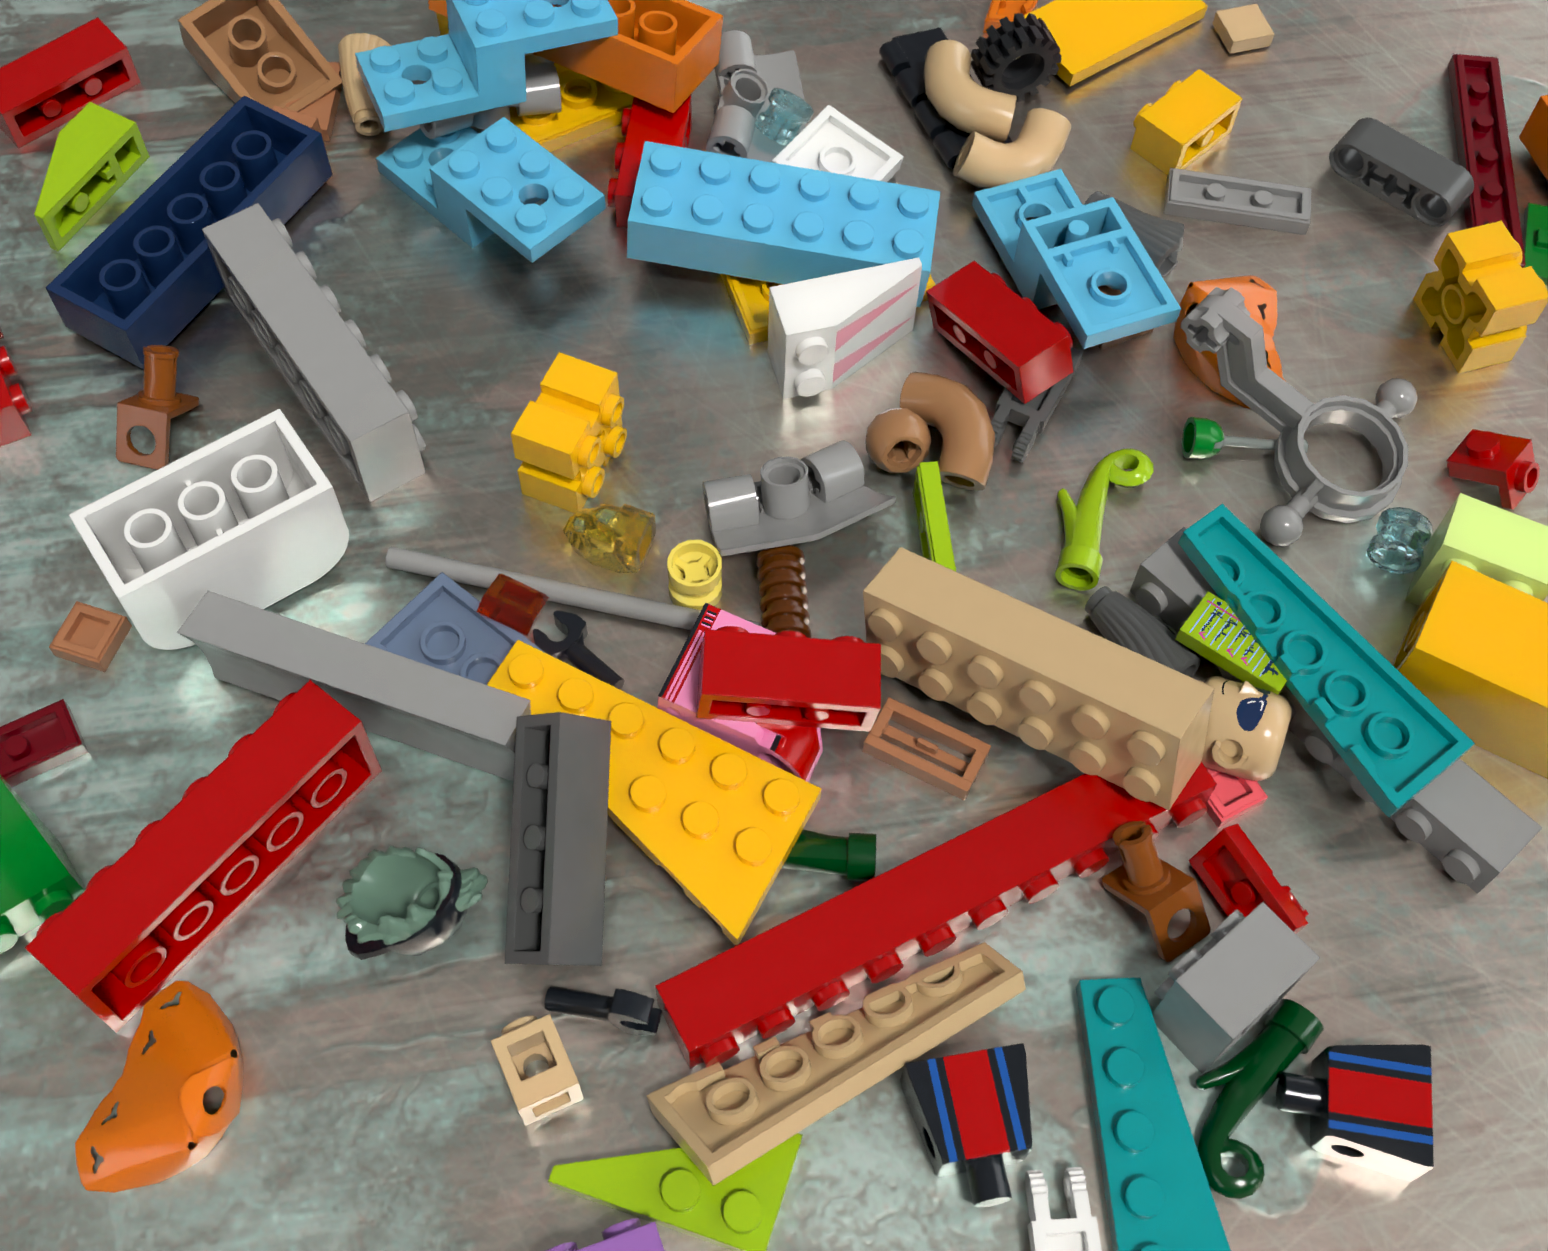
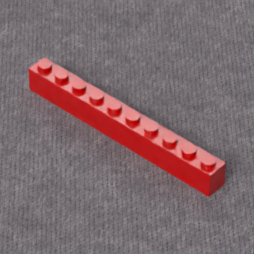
M1201 761L1170 810H1167L1151 801H1141L1130 795L1126 789L1097 775L1083 774L656 985L657 1004L663 1010L662 1014L690 1069L703 1062L706 1067L717 1062L722 1064L740 1051L738 1044L758 1034L763 1039L772 1038L784 1032L795 1023L793 1016L813 1006L818 1011L827 1010L849 996L850 991L848 988L868 978L872 984L882 982L903 968V960L921 951L926 957L935 955L949 947L956 940V933L972 925H975L977 930L992 926L1007 915V907L1025 898L1029 904L1043 900L1058 889V881L1074 873H1077L1079 878H1084L1097 872L1109 862V855L1119 851L1114 843L1113 834L1120 826L1128 822L1143 821L1146 826H1151L1153 840H1155L1159 836L1158 830L1174 822L1178 828L1195 822L1207 812L1208 808L1205 804L1216 788L1217 783Z

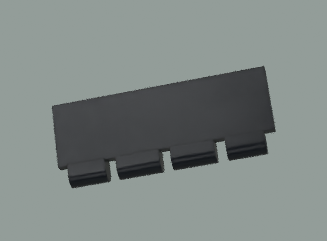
M941 27L892 37V41L886 42L880 47L879 53L892 75L896 77V82L911 107L915 108L914 111L929 137L934 139L933 143L947 167L953 169L970 133L957 129L939 115L926 95L924 82V65L929 48L936 42L948 40ZM1008 135L1005 143L1013 142Z

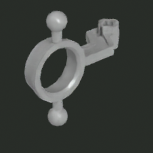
M1218 287L1214 288L1182 320L1180 327L1187 336L1186 342L1199 353L1205 350L1214 354L1217 353L1221 386L1281 432L1275 442L1274 466L1283 488L1290 494L1292 499L1286 505H1277L1264 513L1260 523L1261 535L1274 546L1286 547L1296 542L1301 536L1304 527L1302 519L1309 511L1322 519L1352 523L1371 519L1387 508L1396 496L1402 484V476L1408 467V445L1400 427L1392 418H1401L1413 411L1418 396L1411 382L1402 378H1392L1384 382L1377 390L1375 396L1376 405L1365 399L1344 395L1323 398L1314 404L1267 367L1263 327L1250 317L1251 313L1244 304L1245 298L1232 287L1227 290ZM1335 423L1349 426L1363 434L1374 445L1381 459L1382 481L1380 485L1374 490L1358 492L1342 489L1324 479L1310 464L1304 450L1305 431L1314 425Z

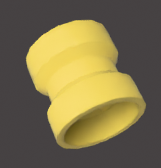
M687 540L679 543L671 550L667 558L669 596L672 603L702 610L705 603L716 606L722 596V558L719 551L712 544L702 540Z

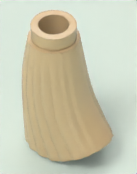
M353 33L346 35L338 45L342 84L348 110L357 132L362 135L373 136L382 132L383 126L358 72L355 53L392 45L376 35Z

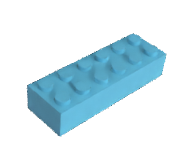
M645 141L628 217L627 258L788 284L919 257L922 263V271L916 307H921L931 272L940 191Z

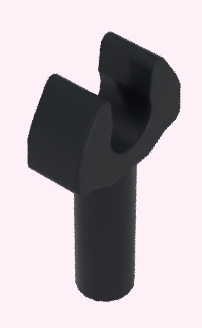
M558 610L554 612L556 627L567 635L562 641H552L539 629L533 630L535 645L545 653L563 662H570L577 669L620 690L623 687L624 679L584 645V639L588 635L587 625L578 615Z
M551 986L547 990L544 1002L547 1011L608 1021L625 1033L645 1036L657 1034L663 1012L661 1009L653 1008V998L623 989H615L612 997Z

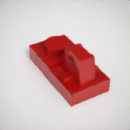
M1238 823L1222 829L1188 860L1227 916H1230L1238 909L1247 917L1264 902L1295 934L1309 924L1305 919L1309 915L1307 910L1303 909L1288 885H1280L1272 874L1273 871Z

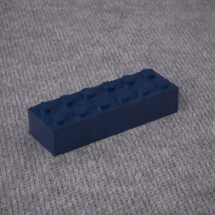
M243 96L45 287L65 327L144 370L143 347L148 345L167 346L224 287L202 229L259 203L271 221L279 218L284 225L333 175L322 134L259 102Z

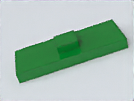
M1528 203L1525 208L1523 228L1525 267L1532 266L1545 285H1548V207Z

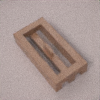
M888 697L864 741L862 752L965 801L973 782L977 779L980 769L989 755L991 745ZM890 720L972 758L970 763L938 749L937 745L919 737L917 739L888 725Z

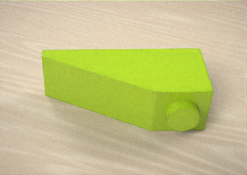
M89 102L59 132L34 213L52 249L59 252L150 157L136 122Z

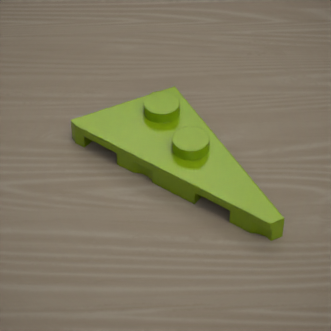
M795 1134L714 1186L682 1148L554 1165L548 1183L550 1187L649 1222L655 1221L656 1224L731 1251H767L803 1135Z

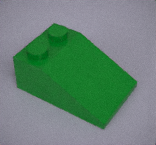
M0 775V954L12 948L19 937L43 924L53 914L64 911L86 888L59 840Z

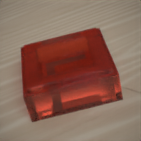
M499 573L483 595L476 612L528 636L543 612L549 597L536 589Z

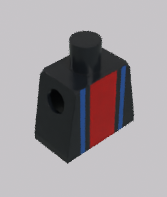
M1024 1043L905 1063L900 1078L901 1087L936 1175L948 1176L966 1172L974 1207H989L1012 1200L1005 1165L1024 1161L1032 1150L1028 1075Z
M1334 1045L1326 1047L1312 1060L1311 1076L1281 1072L1276 1090L1277 1108L1280 1111L1310 1115V1144L1314 1150L1407 1181H1413L1434 1168L1431 1046Z

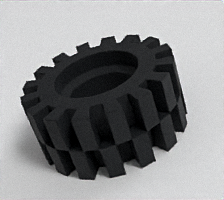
M1022 13L1014 14L1013 22H1010L1008 17L1000 19L1001 27L995 29L991 25L987 28L986 32L989 36L987 38L980 36L976 41L979 49H972L971 52L973 59L971 67L981 85L993 91L1014 95L1017 102L1024 101V94L1030 92L1031 96L1039 93L1036 88L1038 85L1042 84L1046 87L1051 82L1048 74L1056 75L1059 70L1056 63H1061L1062 60L1061 50L1045 22L1040 17L1037 19L1035 14L1028 13L1026 18Z

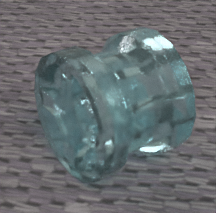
M774 88L768 97L770 105L767 111L761 112L758 115L755 125L766 137L776 143L787 146L799 134L801 125L810 121L814 111L808 103L795 94L781 88Z
M1395 507L1383 511L1376 524L1378 534L1372 537L1367 548L1368 558L1377 567L1390 573L1409 574L1417 571L1424 558V549L1422 547L1428 544L1433 533L1431 522L1423 514L1410 508Z

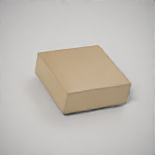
M1257 4L1220 10L1215 13L1212 24L1229 54L1271 46L1274 32Z

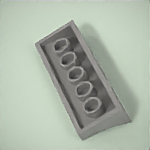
M211 591L206 592L177 631L178 634L191 640L202 650L216 679L280 701L286 695L300 690L311 680L361 720L366 731L514 782L517 716L531 715L529 699Z

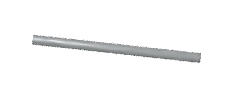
M390 547L386 555L385 564L387 568L435 578L443 572L454 582L686 630H692L701 612L698 609L396 547ZM747 620L760 626V622Z

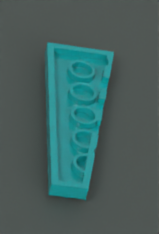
M1223 504L1219 505L1183 531L1178 542L1180 547L1218 597L1228 604L1287 680L1286 686L1388 818L1458 761L1475 744Z
M1141 978L1079 980L1076 986V994L1112 1251H1231Z

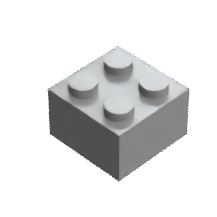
M1264 902L1247 917L1238 909L1234 911L1211 934L1213 938L1199 952L1195 948L1192 949L1169 971L1168 975L1170 977L1154 993L1161 1000L1152 1013L1156 1026L1202 1074L1279 1003L1320 959Z

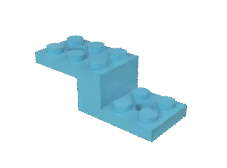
M446 0L449 34L426 37L422 40L393 46H381L373 50L355 53L358 72L383 129L387 132L526 102L525 54L618 35V18L608 0ZM553 4L562 5V6H560V7H553ZM422 80L426 82L423 84H413L411 81Z
M505 117L481 133H477L471 127H467L434 139H429L422 129L419 128L376 158L378 170L382 175L471 248L476 247L489 236L496 233L531 263L535 262L606 209L605 195ZM541 199L546 200V202H544L541 205L535 204Z
M1062 169L974 192L972 207L1022 296L1029 298L1037 309L1058 304L1083 349L1177 322L1181 311L1180 305L1114 197L1083 205ZM1029 217H1034V218H1035V219L1026 221V218H1029ZM1107 285L1112 289L1120 290L1122 294L1116 296L1107 295L1101 292L1098 287Z

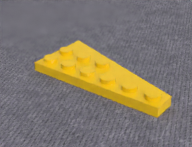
M517 639L487 685L529 699L531 715L563 712L611 721L608 816L656 865H661L684 889V894L699 909L703 908L719 924L722 932L735 946L739 945L819 802L822 789Z

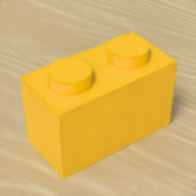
M1198 69L1184 81L1177 80L1162 98L1154 104H1146L1138 112L1133 123L1136 129L1130 149L1166 175H1168L1170 168L1185 170L1231 133L1243 98L1201 69Z

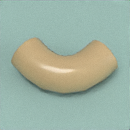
M942 40L933 44L926 54L924 82L926 95L939 115L959 130L970 134L975 131L994 141L1005 143L1015 111L1016 96L993 91L976 83L970 77L971 54L962 43L955 40Z
M1037 108L1028 111L1018 138L1011 143L997 142L974 131L969 135L958 155L953 175L974 186L988 189L1050 172L1065 147L1071 130V124L1066 117L1058 112Z

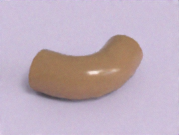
M910 373L902 387L900 408H907L917 413L928 426L936 428L941 433L943 442L938 460L941 481L967 490H984L993 464L995 433L986 405L964 384L936 374Z

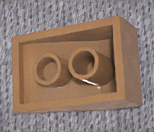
M208 0L178 19L183 45L210 79L235 104L243 96H246L271 109L274 105L285 108L286 103L299 99L286 109L300 112L343 86L340 76L279 0Z

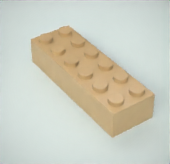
M902 547L897 550L863 590L866 643L881 644V674L884 676L896 677L921 689L928 697L934 700L952 704L970 713L977 721L983 724L995 725L1021 738L1024 743L1034 749L1046 750L1071 762L1078 770L1085 774L1097 775L1126 789L1133 797L1141 801H1151L1167 810H1170L1201 763L1214 687Z

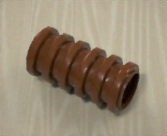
M787 545L763 549L758 553L756 563L759 568L757 578L760 583L758 587L761 598L759 606L762 612L760 620L762 627L772 632L796 631L804 634L807 638H811V629L808 626L810 615L807 611L809 600L806 596L808 591L805 581L806 569L803 565L805 555L798 547Z

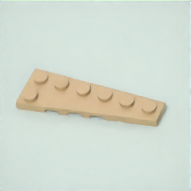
M985 942L910 975L900 983L890 984L864 996L863 1007L847 1015L832 1016L828 1012L809 1021L811 1031L783 1044H780L776 1037L753 1046L754 1057L724 1070L721 1064L717 1062L647 1095L652 1114L714 1186L904 1067L905 1063L912 1062L1025 991L1023 971Z

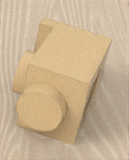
M550 1014L540 1019H537L534 1015L519 1018L502 1029V1036L491 1040L525 1126L584 1099L580 1084ZM541 1060L548 1064V1070L532 1077L526 1075V1069L533 1061Z

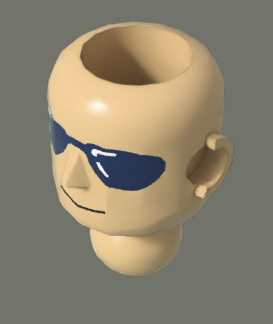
M1217 676L1206 679L1204 683L1215 689L1202 763L1206 768L1246 780L1262 781L1268 779L1277 768L1291 720L1292 708L1289 702L1279 694L1277 695L1254 687L1248 681L1242 684Z

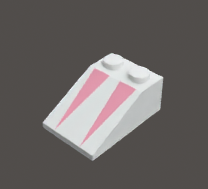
M919 257L769 287L768 355L783 399L796 396H813L821 391L833 389L913 331L922 263Z

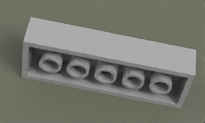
M259 203L203 228L204 236L229 299L368 500L372 502L425 474L420 452L426 449V445L419 430L412 422L418 419V414L412 401L404 390L395 393L390 386L392 379L384 362L378 354L369 357L364 350L366 343L358 326L352 319L343 321L339 315L341 308L332 290L326 284L319 287L314 281L317 279L312 264L303 251L296 254L291 249L293 246L292 240L281 220L277 218L271 221Z

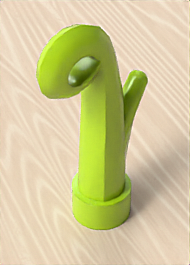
M1133 448L1120 449L1108 454L1099 461L1090 472L1081 490L1077 506L1066 489L1062 488L1058 491L1057 499L1064 519L1065 542L1064 548L1060 552L1055 576L1063 586L1073 590L1085 591L1094 588L1098 584L1103 558L1100 554L1101 532L1109 484L1112 482L1121 487L1134 488L1149 480L1153 474V463L1143 452ZM1123 469H1133V470H1132V471H1124Z

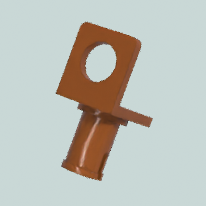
M148 345L143 347V390L134 396L117 402L116 458L121 462L158 470L169 464L170 420L199 406V397L176 392L179 350L165 345ZM134 426H143L152 432L156 445L151 454L141 453L133 446L130 435Z
M1133 821L1116 829L1113 834V840L1118 847L1123 864L1102 878L1103 886L1107 891L1146 915L1159 957L1166 962H1170L1208 936L1211 931L1196 880L1159 858L1150 825L1146 826L1143 821ZM1182 909H1188L1191 919L1186 931L1177 938H1170L1167 929L1172 916Z

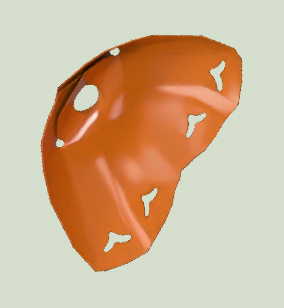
M1253 275L1190 282L1179 304L1181 311L1177 322H1175L1173 339L1190 371L1206 386L1236 404L1249 408L1221 386L1217 353L1214 354L1206 350L1199 353L1186 342L1187 336L1180 326L1191 305L1194 303L1199 304L1216 287L1223 290L1232 287L1245 298L1244 304L1251 313L1250 317L1263 327L1265 351L1268 354L1267 361L1271 367L1269 369L1284 380L1281 361L1273 341L1278 317L1277 291L1265 281ZM1253 279L1256 284L1251 283L1249 281ZM1264 303L1266 304V308L1263 310L1265 319L1262 318L1258 305L1260 306Z
M175 981L144 1005L141 1022L128 1049L122 1076L117 1080L112 1091L101 1101L75 1142L77 1168L81 1183L86 1191L115 1193L160 1183L189 1169L208 1156L224 1135L231 1121L239 1114L243 1088V1059L239 1041L233 1024L209 993L188 981ZM178 992H182L179 997V1005L160 1009L164 1004L173 1001ZM153 1030L156 1042L142 1055L144 1047L149 1042V1033ZM232 1050H236L237 1058L231 1056L230 1052ZM217 1086L224 1092V1098L219 1110L214 1114H208L203 1107V1096L208 1089ZM119 1102L117 1117L108 1120L102 1125V1122L111 1115L114 1105ZM194 1142L196 1147L189 1150L188 1143ZM92 1146L104 1159L99 1165L96 1174L93 1173L95 1159L91 1154Z

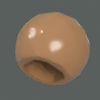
M907 408L887 409L878 414L867 427L866 451L878 468L889 473H908L919 466V463L923 462L929 454L931 434L928 425L917 413Z

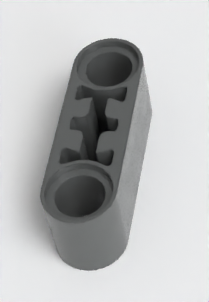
M1373 118L1358 120L1332 148L1329 154L1330 165L1339 176L1420 222L1433 227L1445 225L1474 190L1473 177L1464 167Z

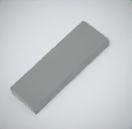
M1170 168L1166 181L1164 214L1306 235L1311 219L1312 188Z

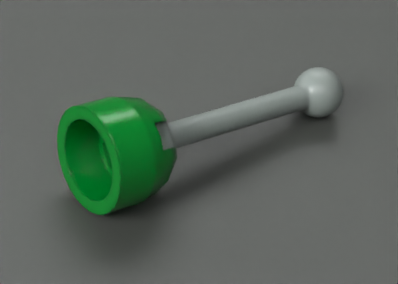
M1189 417L1182 433V452L1185 458L1202 460L1212 458L1221 451L1223 446L1275 450V442L1277 440L1226 436L1222 427L1215 421L1207 418ZM1304 439V450L1307 452L1308 443Z

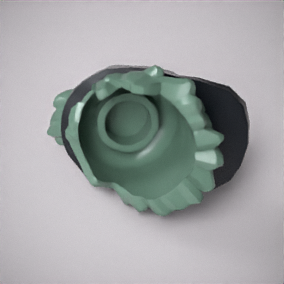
M390 846L386 852L372 850L368 857L362 859L357 867L350 870L352 879H347L343 882L342 886L345 894L336 900L337 905L341 908L337 912V919L344 920L346 923L345 941L347 948L352 956L361 960L380 956L390 951L414 956L430 951L450 939L462 925L468 908L482 900L483 894L481 891L488 883L487 876L481 874L479 869L475 867L460 870L458 865L446 856L438 853L434 854L421 847H418L415 852L408 847L401 849Z

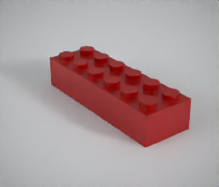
M311 680L297 692L286 695L275 707L273 715L253 734H247L240 738L232 746L228 757L208 776L194 781L183 794L182 800L161 820H156L147 825L137 836L135 844L113 865L99 870L90 879L86 890L64 911L50 916L40 926L36 937L25 949L117 1033L382 772L361 720Z

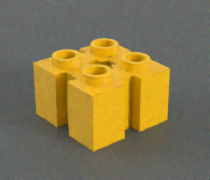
M1502 221L1447 233L1433 260L1439 270L1426 273L1413 300L1430 328L1439 327L1444 337L1440 345L1458 374L1511 361L1527 337V325L1534 324L1548 303L1546 285L1538 277L1532 266L1525 268L1520 266L1522 263L1521 247L1513 239Z
M559 352L540 383L541 393L536 402L529 401L511 432L515 458L523 461L518 469L522 494L579 515L589 497L594 499L602 487L605 470L601 468V465L606 466L611 457L617 458L625 445L627 429L622 427L621 416L624 408V398L619 394L617 372Z

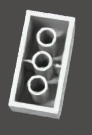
M280 408L69 514L73 524L142 639L148 645L163 650L181 649L196 645L191 640L178 634L177 631L207 591L265 609L324 576L338 563L349 543V531L333 486Z

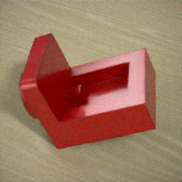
M1472 429L1446 460L1450 477L1498 486L1501 506L1510 510H1514L1523 497L1535 489L1540 475L1539 465L1534 459L1532 439Z

